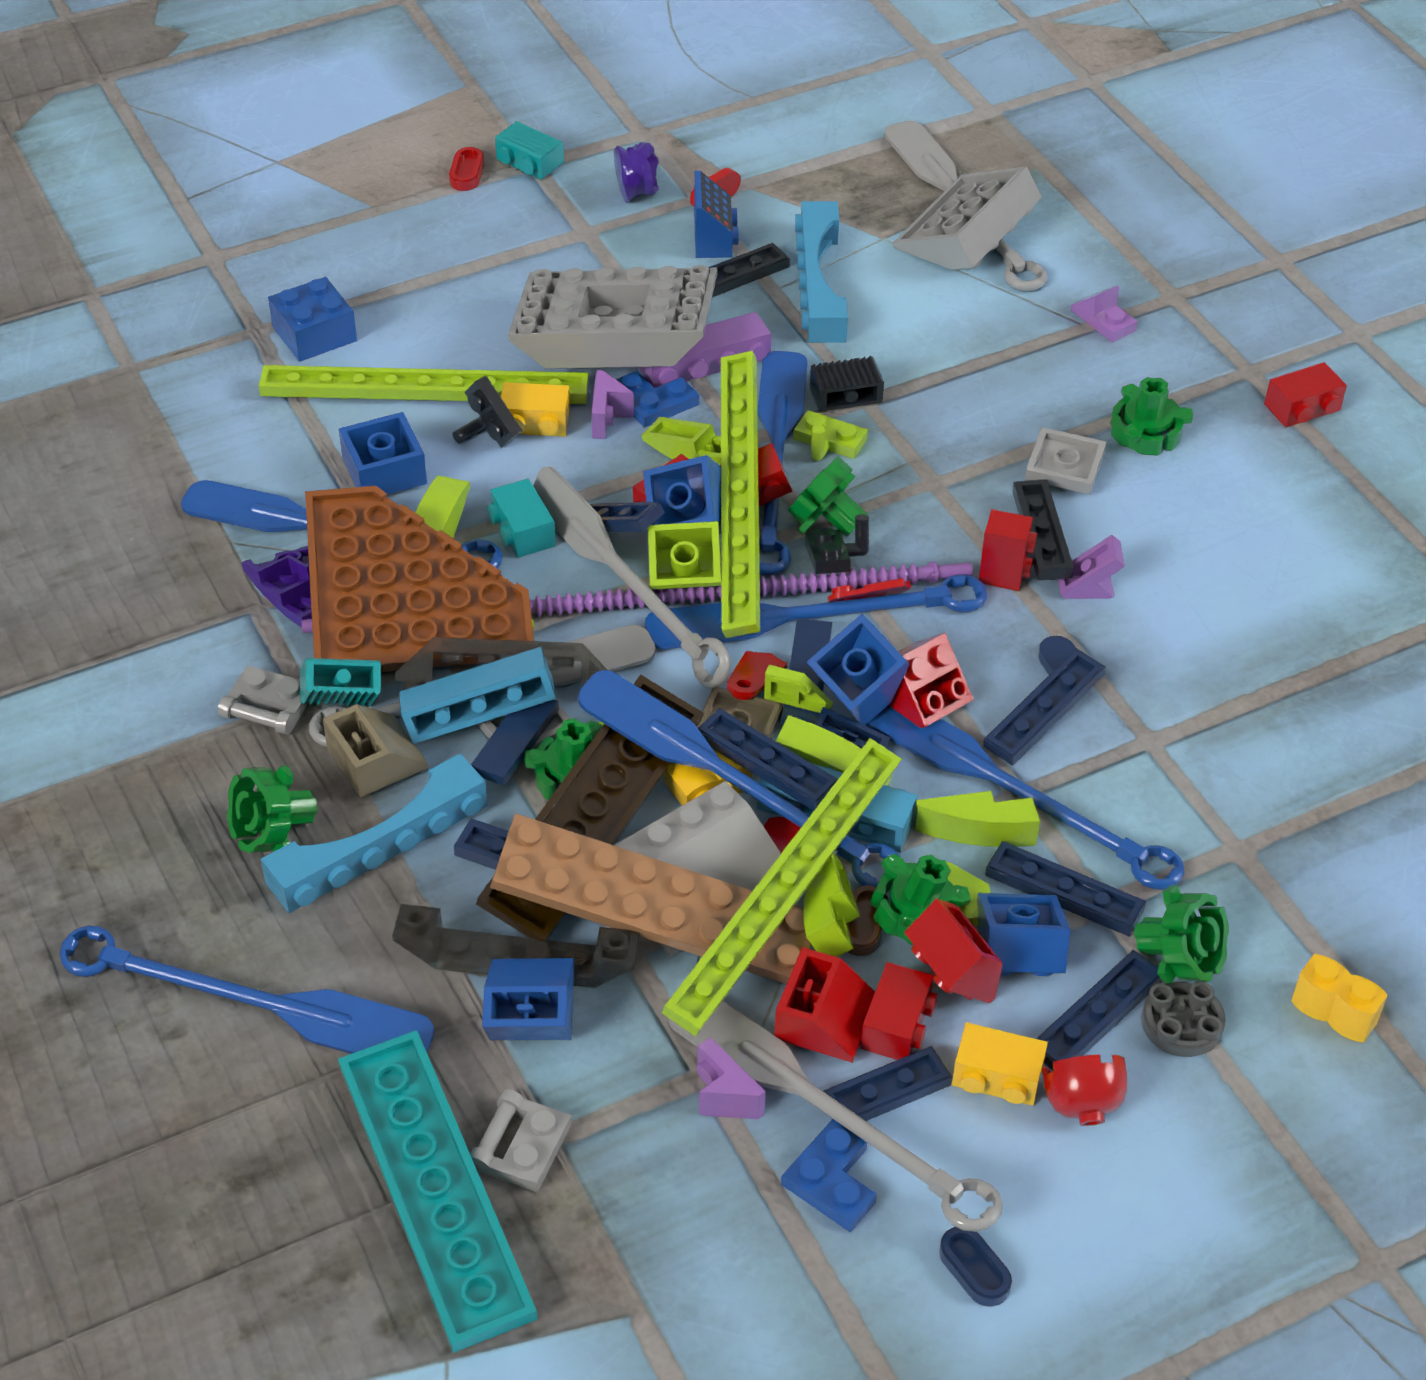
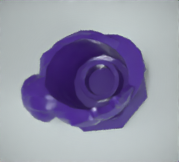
M640 142L633 147H628L627 150L617 145L614 149L616 177L626 203L634 196L640 197L641 194L653 196L659 191L656 179L659 160L654 152V147L650 143Z

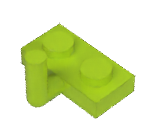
M807 410L794 429V440L811 445V458L814 461L822 460L827 451L855 459L868 438V429Z

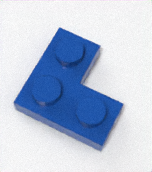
M638 371L616 379L633 392V417L643 428L652 425L659 417L669 418L699 405V394L682 377L656 388Z
M834 1119L826 1125L781 1177V1185L849 1232L856 1227L874 1206L877 1198V1193L847 1174L850 1168L867 1150V1142Z

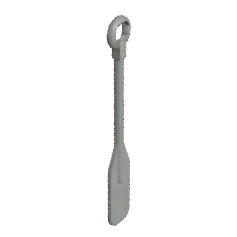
M904 121L885 128L884 136L920 179L943 191L957 180L954 162L920 123ZM1003 239L999 241V245L995 250L1004 259L1003 263L1007 267L1004 274L1007 284L1020 291H1034L1041 288L1047 281L1045 269L1038 263L1023 260L1016 250L1012 251ZM1028 270L1032 271L1037 278L1027 282L1021 281L1015 276V273Z
M543 467L540 469L533 486L555 522V531L581 557L608 564L682 642L680 646L692 657V668L699 683L707 688H716L722 685L728 677L730 670V657L725 645L716 638L707 637L702 639L697 633H692L616 554L603 521L592 506L553 467ZM709 649L719 659V666H717L713 677L708 674L703 666V659H705Z
M628 625L542 649L553 678L554 686H565L587 680L593 674L602 670L616 672L645 664L651 661L656 653L655 644L649 632L639 625ZM400 701L373 708L392 714L395 717L402 716ZM326 707L319 710L312 717L309 723V734L316 743L327 747L326 737L320 723L323 721V718L347 709L346 707Z
M722 1001L696 1037L668 1018L670 1027L695 1046L711 1037L760 1086L801 1096L929 1185L928 1189L942 1198L941 1207L944 1216L953 1226L964 1231L977 1232L988 1229L996 1224L1000 1218L1003 1202L999 1192L991 1184L972 1178L957 1180L941 1168L936 1170L810 1083L785 1042L725 1001ZM976 1191V1194L983 1197L987 1202L992 1201L994 1206H989L980 1215L979 1219H968L967 1215L957 1208H951L950 1204L956 1203L963 1196V1192Z

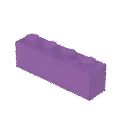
M756 312L706 325L703 338L674 366L638 368L644 378L654 388L680 377L685 381L721 372V357L753 350L757 362L763 361L767 353L771 352V333Z

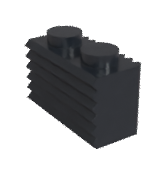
M871 355L868 358L864 356L862 359L859 357L851 358L849 361L845 359L843 362L839 360L836 363L832 361L831 363L813 364L810 371V391L819 412L883 402L884 381L874 357Z

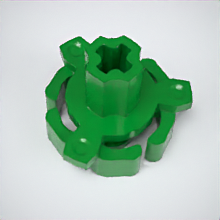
M1147 377L1140 381L1139 387L1132 383L1121 388L1123 398L1118 401L1112 411L1110 422L1112 425L1111 436L1119 445L1131 448L1139 454L1157 456L1162 451L1164 441L1162 431L1172 428L1167 433L1164 449L1167 451L1174 450L1180 442L1183 424L1192 423L1193 411L1189 408L1179 407L1173 399H1168V383L1165 380ZM1122 418H1124V423H1125L1126 425H1128V426H1125V425L1122 423V420H1121Z
M839 456L811 481L812 483L801 492L798 499L788 509L802 524L797 530L801 535L822 514L842 534L848 537L855 529V516L860 514L868 515L844 492L855 476L851 473L853 469Z
M576 718L564 720L562 726L556 730V740L552 737H546L537 749L525 751V767L535 769L536 786L545 799L549 800L555 792V782L547 777L545 773H551L560 785L603 725L594 721L582 723Z
M287 765L280 766L276 772L266 767L243 768L240 775L233 776L228 789L229 807L227 822L230 835L233 839L256 837L257 833L262 834L256 839L239 840L238 846L241 851L256 853L273 850L274 852L290 843L287 835L291 825L313 823L314 816L318 812L317 800L312 796L310 790L288 791L292 786L294 774ZM256 784L258 788L256 791H253L254 786Z
M895 853L883 859L881 864L885 873L882 875L870 899L871 905L877 908L874 920L889 935L900 937L910 945L913 944L904 932L936 898L958 907L968 905L971 901L968 887L953 886L947 879L951 870L945 860H939L931 854L921 856L917 863H905ZM890 890L891 905H889L887 899H883L885 893Z
M1171 885L1163 891V901L1166 907L1163 918L1144 917L1140 923H1136L1134 937L1137 942V949L1143 954H1162L1164 956L1159 963L1157 972L1164 983H1172L1175 977L1186 981L1210 982L1213 974H1220L1227 959L1229 924L1225 908L1200 907L1217 906V897L1208 893L1181 894L1178 885ZM1198 909L1200 916H1197L1194 911Z

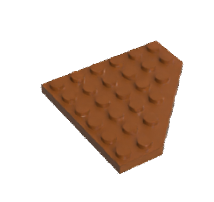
M377 486L305 491L314 658L377 660L381 663V672L488 663L535 649L529 590L518 582L516 584L510 582L501 575L499 569L480 556L477 558L463 549L461 543L441 530L437 532L425 523L424 518L403 504L399 506L387 497L386 492Z

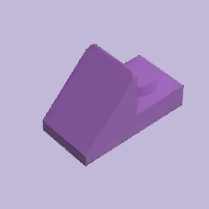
M1118 285L1095 293L1071 305V311L1112 343L1135 332L1138 322L1116 305L1119 292Z
M596 370L591 412L592 438L605 439L607 425L613 426V417L632 418L634 416V395L631 390L605 371Z
M1110 535L1072 560L1074 566L1073 578L1058 579L1060 594L1063 598L1110 599L1114 597L1111 575L1125 567L1121 541Z
M711 1037L697 1046L696 1069L702 1081L707 1085L699 1092V1113L704 1116L747 1119H759L762 1117L765 1111V1090Z

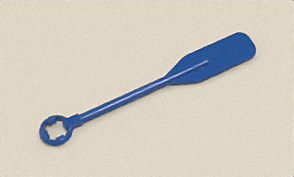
M772 351L767 353L762 362L758 417L783 463L784 442L796 428L804 413L808 361L801 353ZM779 498L765 503L762 539H759V550H776L779 552L778 563L774 565L772 563H759L760 575L764 576L783 572L791 561L790 550L784 543L776 540Z
M202 480L192 484L181 501L182 510L194 517L264 532L307 529L306 509L291 499L280 495ZM475 539L462 544L463 549L467 552L478 550L492 553L488 563L497 569L501 565L503 557L501 550L493 542Z
M958 574L948 577L940 586L924 588V591L794 607H781L760 603V632L726 638L722 632V602L670 608V610L692 633H697L702 639L709 637L716 638L721 642H731L756 638L789 621H796L797 618L813 619L926 605V608L946 606L950 610L957 612H972L984 605L987 599V589L976 577ZM965 585L973 587L975 600H961L960 602L952 599L950 587H965ZM653 612L648 614L645 618V628L649 632L655 648H681L682 642Z
M608 670L598 671L581 688L578 695V703L585 712L659 759L710 770L800 828L810 817L809 814L721 760L691 720L618 674ZM846 836L836 849L839 856L852 864V873L856 881L862 886L870 885L877 887L879 883L876 882L877 878L872 877L867 872L863 873L860 868L870 853H879V857L884 859L894 853L901 857L890 846L882 843H870L863 846L849 836Z
M888 705L866 724L867 727L891 737V741L939 769L990 780L1022 799L1033 798L1037 808L1116 852V857L1131 865L1132 874L1143 886L1156 890H1165L1171 885L1180 883L1185 874L1184 863L1173 850L1158 845L1143 847L1127 837L1122 839L999 769L971 735L941 718L924 728H919ZM1157 856L1169 865L1173 864L1175 868L1166 875L1165 879H1158L1146 870H1141L1140 867L1148 860V857Z
M88 925L77 928L66 937L60 949L62 965L68 972L76 976H93L106 968L126 973L131 971L273 1011L307 1041L350 1054L415 1030L418 1031L428 1053L434 1038L433 1023L424 1015L335 990L324 989L281 995L271 994L131 955L130 951L116 948L113 936L108 930L100 926ZM88 936L89 939L98 942L107 941V946L102 948L98 956L99 961L95 964L88 966L87 963L77 960L70 963L69 956L74 954L75 948L79 944L77 941L81 938Z

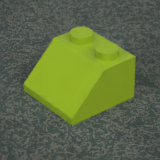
M718 521L660 524L648 527L651 590L721 586Z

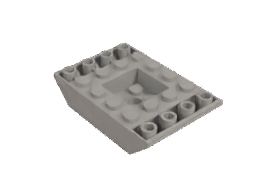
M697 265L691 268L664 266L660 269L632 267L628 270H613L612 268L605 267L592 271L572 268L566 271L540 269L530 272L508 333V339L545 369L674 366L704 336L717 278V267L708 268L704 265Z

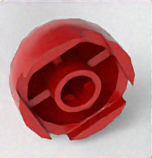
M1100 1054L1085 1055L1053 1062V1072L1043 1067V1082L1049 1103L1056 1112L1064 1117L1079 1119L1080 1126H1094L1104 1123V1115L1116 1111L1125 1100L1127 1093L1125 1058L1119 1055H1112L1113 1063H1101Z

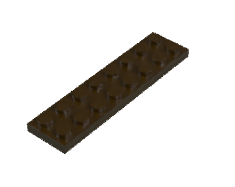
M641 674L635 681V686L691 720L696 727L702 721L704 716L702 711ZM604 724L535 820L615 845L672 762L659 759ZM491 879L478 896L476 905L544 946L566 915V912L490 888Z

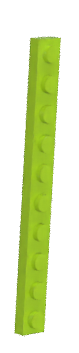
M753 350L721 357L722 632L726 638L760 632L757 359Z
M263 365L259 382L260 396L468 401L465 391L476 380L486 375L500 397L504 382L568 385L570 404H587L589 382L588 373Z
M871 738L866 742L666 1003L662 1011L663 1015L695 1037L698 1035L897 769L902 760L900 757Z

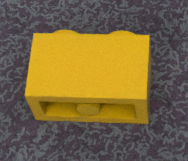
M503 383L501 399L523 432L520 434L566 437L570 415V392L568 385Z
M966 1022L955 1060L952 1086L962 1088L970 1093H983L1003 1098L1014 1104L1023 1103L1034 1106L1048 1042Z

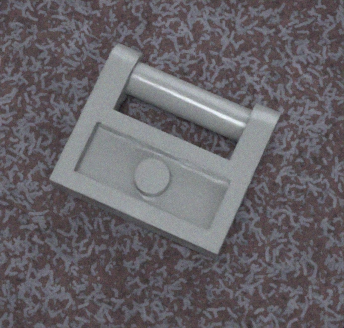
M247 665L229 694L221 698L218 705V715L227 719L237 717L274 727L276 732L289 735L309 703L306 702L303 705L300 702V679Z
M505 1089L497 1100L498 1109L479 1146L472 1148L470 1155L477 1172L538 1193L572 1125L571 1114L526 1100L519 1093ZM515 1116L523 1119L504 1158L494 1157L493 1154L512 1117Z

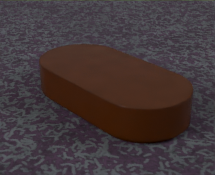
M865 885L853 891L860 917L846 923L853 945V949L848 951V953L855 956L870 955L877 950L880 944L883 929L874 920L877 908L873 907L870 903V899L876 889L875 886ZM885 893L883 899H887L888 901V897Z

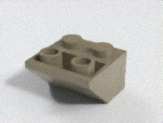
M356 704L323 718L327 749L360 798L428 769V763L392 714Z

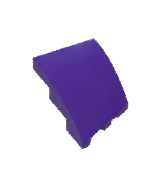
M308 546L292 551L275 553L273 561L254 564L249 559L241 562L243 571L283 615L301 628V620L312 618Z

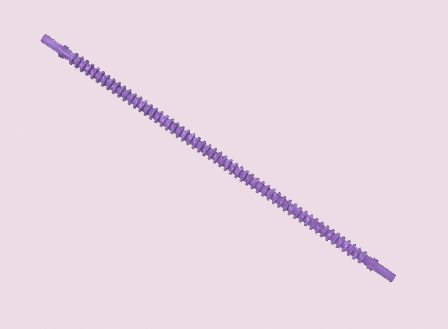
M929 562L922 567H916L912 563L910 568H906L902 564L900 569H896L894 565H891L889 570H886L885 566H881L879 571H876L875 567H871L870 571L861 568L860 572L851 569L850 573L840 572V574L830 573L829 575L820 574L819 576L811 572L808 577L801 573L798 578L794 574H790V578L780 575V579H775L771 575L769 580H765L761 576L760 594L762 598H765L767 593H771V596L775 597L777 592H781V595L785 596L788 591H791L792 595H796V591L806 594L807 590L816 593L817 589H821L825 593L827 588L832 589L843 585H852L853 590H855L858 585H861L863 588L867 584L903 578L904 581H911L913 585H916L917 581L920 580L937 583L938 579L948 578L953 575L967 574L972 576V564L969 562L937 565V562ZM721 586L652 589L663 603L669 602L671 606L675 604V601H680V604L684 605L685 600H690V603L694 604L696 599H700L701 603H704L707 598H710L711 602H715L717 597L721 599ZM619 588L617 593H612V590L608 589L606 594H602L601 590H598L596 595H592L591 591H587L585 596L577 592L574 597L570 593H567L566 597L556 594V598H551L547 594L545 599H540V596L537 595L535 600H530L531 614L536 613L538 617H541L543 612H547V615L551 616L554 611L558 615H562V611L572 614L573 610H578V613L581 614L583 609H588L591 613L593 608H598L602 612L604 607H608L612 611L615 606L623 610L625 605H629V608L633 609L636 604L640 608H643L645 604L630 588H628L627 592H622V589ZM312 618L301 620L302 632L313 633Z

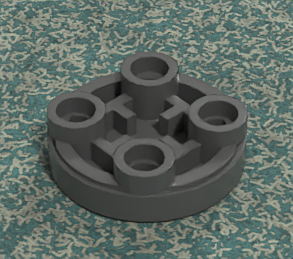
M1197 981L1194 983H1159L1152 986L1143 1006L1141 1021L1145 1034L1158 1048L1176 1056L1194 1057L1211 1051L1220 1042L1226 1018L1221 1003L1214 996L1213 988L1208 983Z

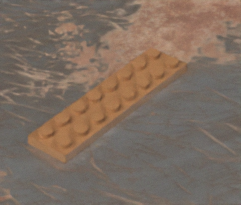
M516 813L490 886L492 889L701 957L752 892V890ZM793 906L746 969L747 972L787 984L802 947L810 949L811 945L806 938L804 907Z

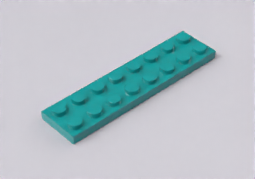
M412 1031L338 1058L339 1068L452 1352H458L538 1320L535 1305L418 1031Z

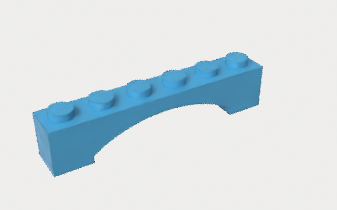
M801 201V214H795V232H801L796 233V251H802L797 254V269L803 270L799 271V290H805L800 291V310H806L801 313V328L808 332V343H846L848 323L846 297H839L833 292L824 280L819 267L820 260L826 250L831 245H838V201Z
M460 753L429 769V781L422 791L407 806L384 822L364 832L328 843L299 846L293 841L261 858L265 884L288 913L302 906H307L320 896L335 888L346 885L350 880L366 871L379 867L390 858L403 851L411 850L416 844L427 838L444 832L451 825L462 819L477 814L481 809L488 806L486 781Z

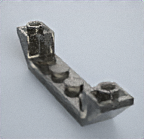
M434 637L395 672V683L403 684L402 690H406L433 681L434 656H441V662L463 663V657H476L479 664H488L500 660V658L510 657L538 647H542L546 660H552V666L574 667V661H581L580 690L593 674L607 669L583 643Z
M401 904L392 939L395 943L434 969L488 975L492 959L574 958V986L595 988L634 969L640 932L600 927L596 945L553 940L543 942L527 937L443 928L441 908Z

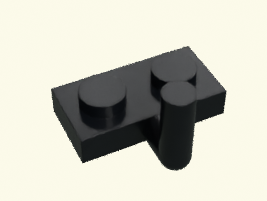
M485 375L476 380L465 391L470 407L480 416L455 430L452 435L457 443H461L486 429L489 436L497 441L502 448L511 443L523 431Z
M860 514L855 516V543H844L840 530L828 527L818 528L813 532H805V545L815 574L851 572L850 557L865 556L869 552L868 515Z

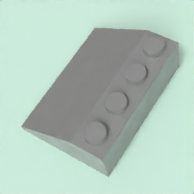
M1027 166L961 175L892 244L895 249L951 270L963 268L971 270L982 263L981 259L999 245V241L1005 234L1010 233L1016 228V223L1023 216L1028 215L1033 210V206L1042 197Z
M726 781L614 845L752 891L781 855L751 806ZM658 943L670 958L683 951Z

